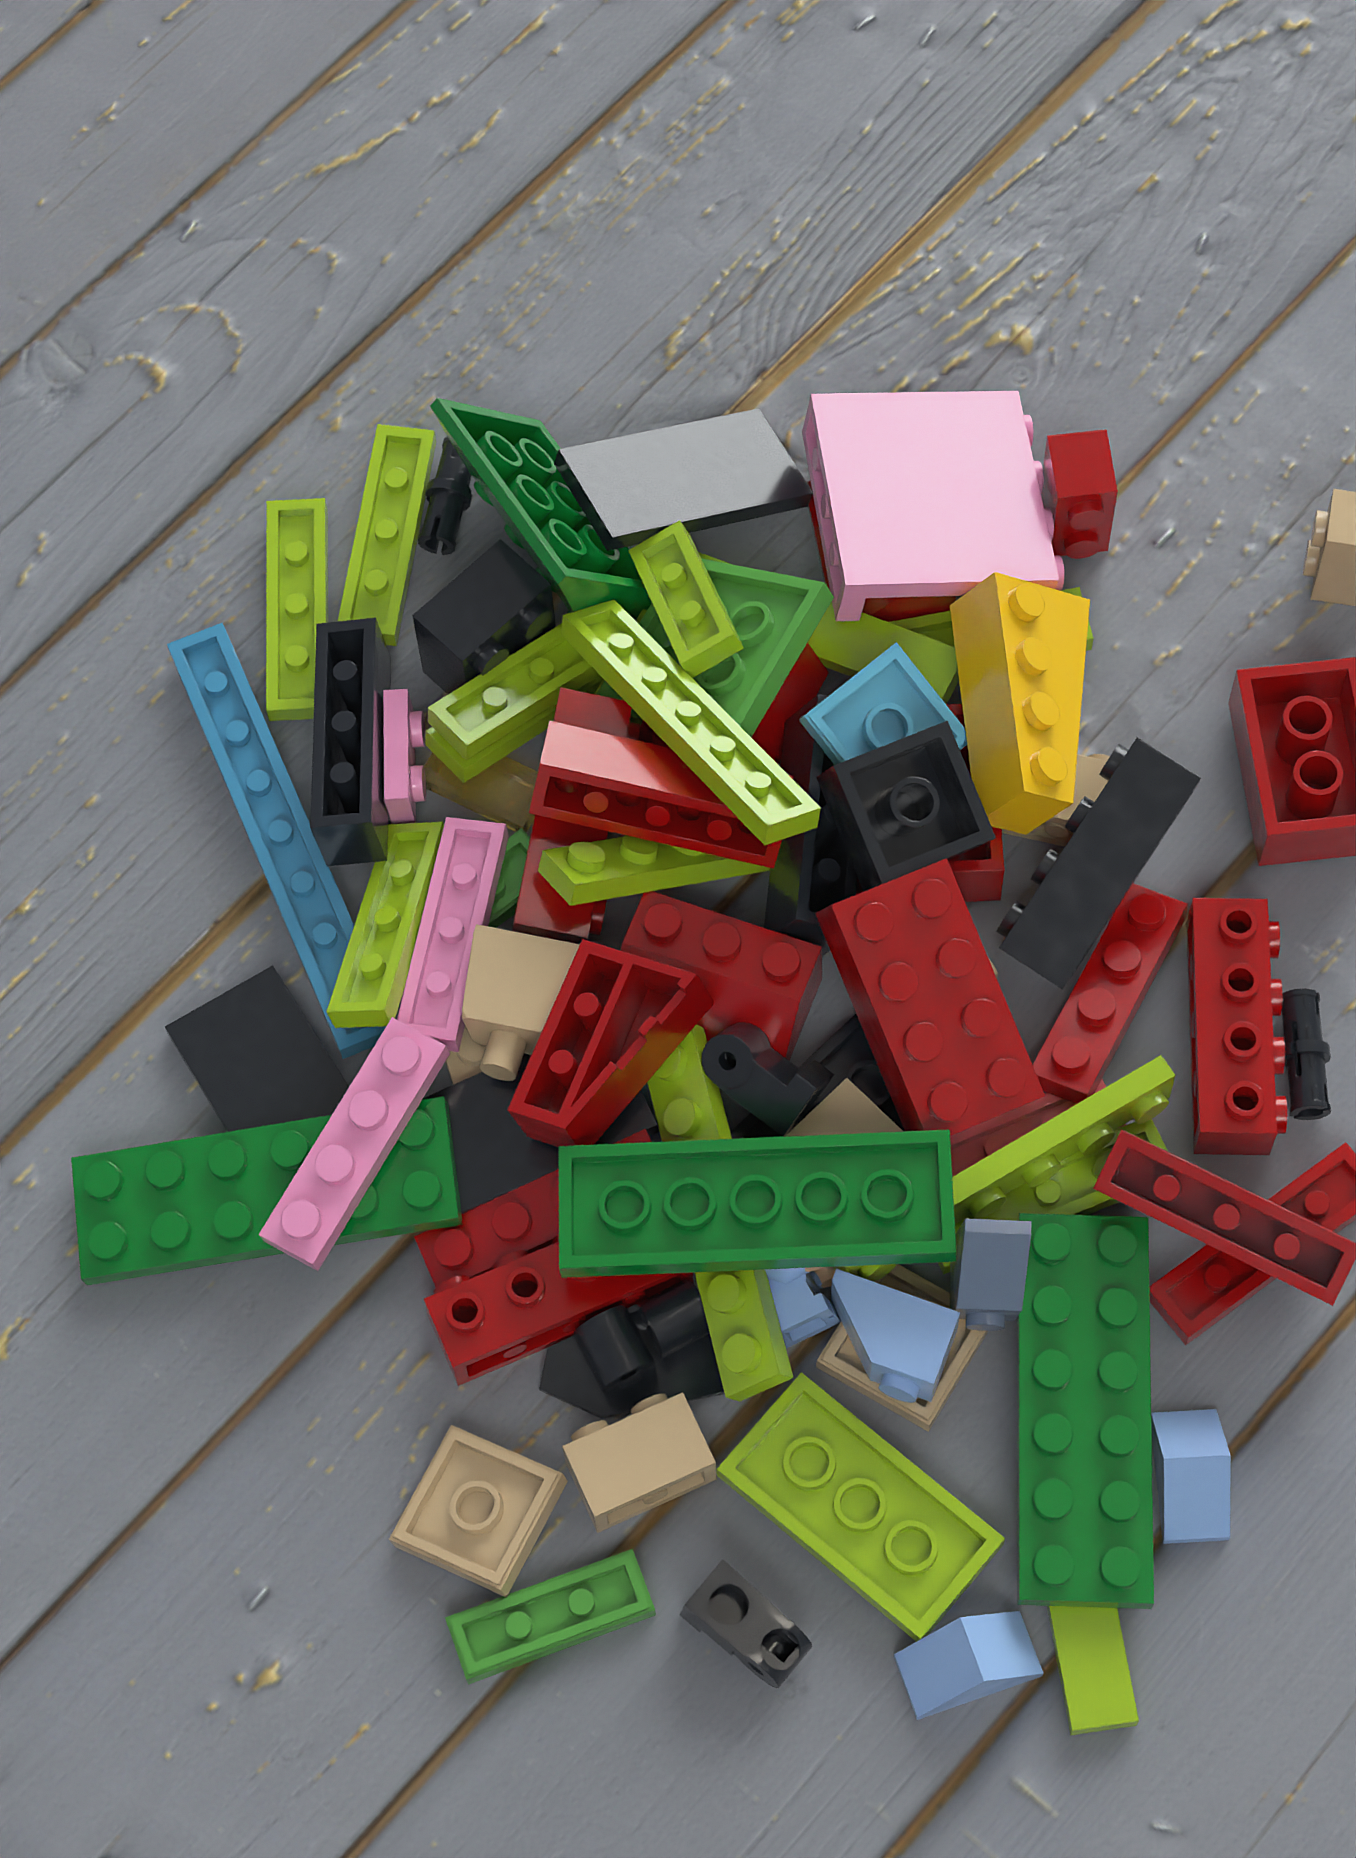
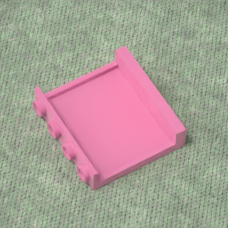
M1018 391L811 394L802 435L830 592L834 596L832 603L836 621H859L866 598L963 596L994 572L1059 591L1062 590L1064 585V564L1060 555L1054 556L1051 543L1054 533L1053 514L1050 508L1043 507L1041 497L1044 482L1043 468L1040 461H1033L1031 451L1033 422L1030 415H1023Z

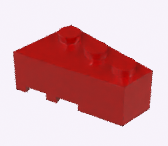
M582 939L507 1110L527 1137L556 1147L594 1145L714 1004L698 974Z

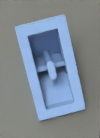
M1217 1410L1152 1412V1442L1163 1544L1229 1540L1231 1455Z
M1020 1611L960 1617L894 1654L917 1720L1037 1679L1044 1674Z

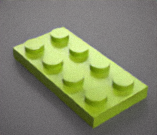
M802 1372L717 1468V1476L916 1642L930 1634L1005 1542V1538Z

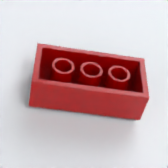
M947 858L832 904L815 913L905 1131L950 1130V1136L1045 1097Z

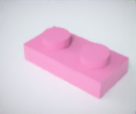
M408 689L383 690L384 801L391 824L416 823V802L426 801L424 765H415V747H425L426 729L423 711L413 710Z

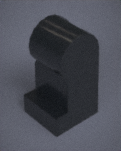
M739 1022L730 1025L711 1038L705 1044L702 1052V1066L709 1079L782 1137L788 1134L806 1117L835 1075L816 1060L799 1069L771 1048L767 1035L759 1027L751 1023Z
M723 1559L686 1602L680 1613V1616L699 1632L702 1630L731 1656L734 1654L755 1675L774 1688L781 1686L812 1648V1643L808 1637Z

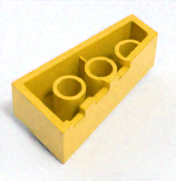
M998 572L992 573L950 605L972 781L992 827L1027 835L1074 802L1090 599Z

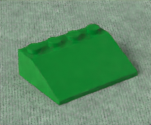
M436 398L430 407L461 461L476 480L473 484L474 489L485 502L494 506L506 522L504 526L506 534L516 545L527 551L537 565L535 570L551 583L552 591L558 594L568 608L566 614L615 600L635 621L643 609L648 610L652 601L628 551L633 546L610 551L605 549L554 465L558 450L561 448L543 423L533 418Z

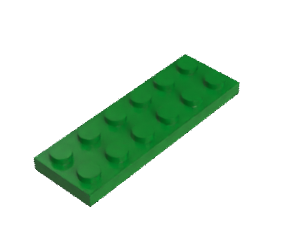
M444 1096L425 1099L420 1102L334 1245L463 1225L449 1106ZM332 1115L72 1157L81 1280L86 1285H93L285 1254L264 1242L259 1233Z
M950 1130L559 1146V1270L561 1278L956 1262Z
M1019 1213L1017 1221H1031V1241L1023 1308L1017 1317V1605L1151 1609L1154 1605L1148 1217Z

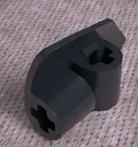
M686 1278L629 1308L624 1304L618 1305L581 1324L575 1329L573 1336L547 1348L539 1390L600 1418L631 1413V1409L636 1404L657 1394H666L669 1399L683 1392L687 1402L725 1394L701 1296L694 1283L689 1278Z

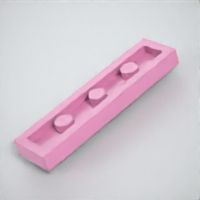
M446 817L397 1017L398 1021L446 1045L449 1051L459 1052L465 1027L462 1020V1006L473 932L476 924L488 926L507 847L509 834L504 823Z
M393 1017L391 1018L259 1233L264 1242L317 1271L320 1269L450 1055L446 1045Z

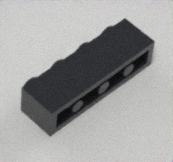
M376 617L318 623L316 625L310 829L327 867L387 861L388 811L384 801L383 690H390L391 657Z
M817 694L785 721L780 767L788 775L793 776V780L821 807L818 827L782 839L774 869L770 868L764 928L821 946L823 956L830 951V948L815 913L832 904L855 896L857 876L816 779L817 776L835 764L828 758L823 749L799 721L800 718L828 697Z
M1138 737L1130 749L1121 744H1118L1099 773L1101 777L1108 781L1095 802L1084 796L1065 825L1066 829L1074 833L1061 854L1050 848L1030 879L1040 885L1027 906L1016 900L996 931L1005 937L999 947L1000 950L1061 990H1064L1200 783L1201 778Z

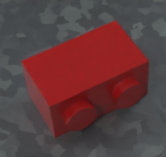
M1107 429L1047 435L1043 464L1044 482L1041 497L1043 507L1050 508L1053 514L1054 533L1051 543L1054 556L1060 555L1082 559L1093 556L1097 552L1108 551L1118 490Z

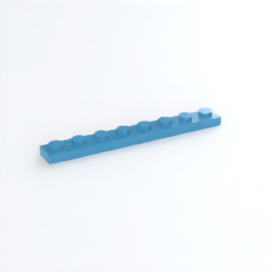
M223 622L168 643L170 656L342 1059L374 1047L386 1026L335 1028L326 1012L354 924L329 867H327L313 836L309 820Z

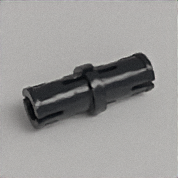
M445 437L436 477L428 482L425 492L429 504L422 532L418 538L420 547L434 554H437L439 541H442V555L452 554L455 551V541L462 513L470 507L473 494H471L472 490L469 487L472 475L461 461L449 438Z
M1307 988L1283 992L1282 1001L1285 1067H1287L1291 1105L1289 1111L1290 1116H1294V1119L1298 1120L1320 1119L1331 1113L1325 1064L1331 1058L1330 1046L1322 1038L1319 1008L1320 994L1319 992L1316 993V990Z

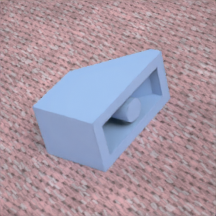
M836 1268L832 1278L831 1301L869 1379L879 1383V1390L894 1399L913 1403L918 1397L932 1402L957 1334L960 1312Z

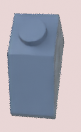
M964 1219L955 1234L956 1262H950V1309L960 1312L959 1319H966L967 1329L978 1331L1005 1329V1321H1014L1022 1312L1031 1241V1221Z

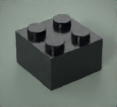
M501 539L412 615L422 670L447 694H450L480 674L484 676L510 655L556 627L551 583Z
M948 721L836 764L816 777L863 892L943 859H951L996 838Z

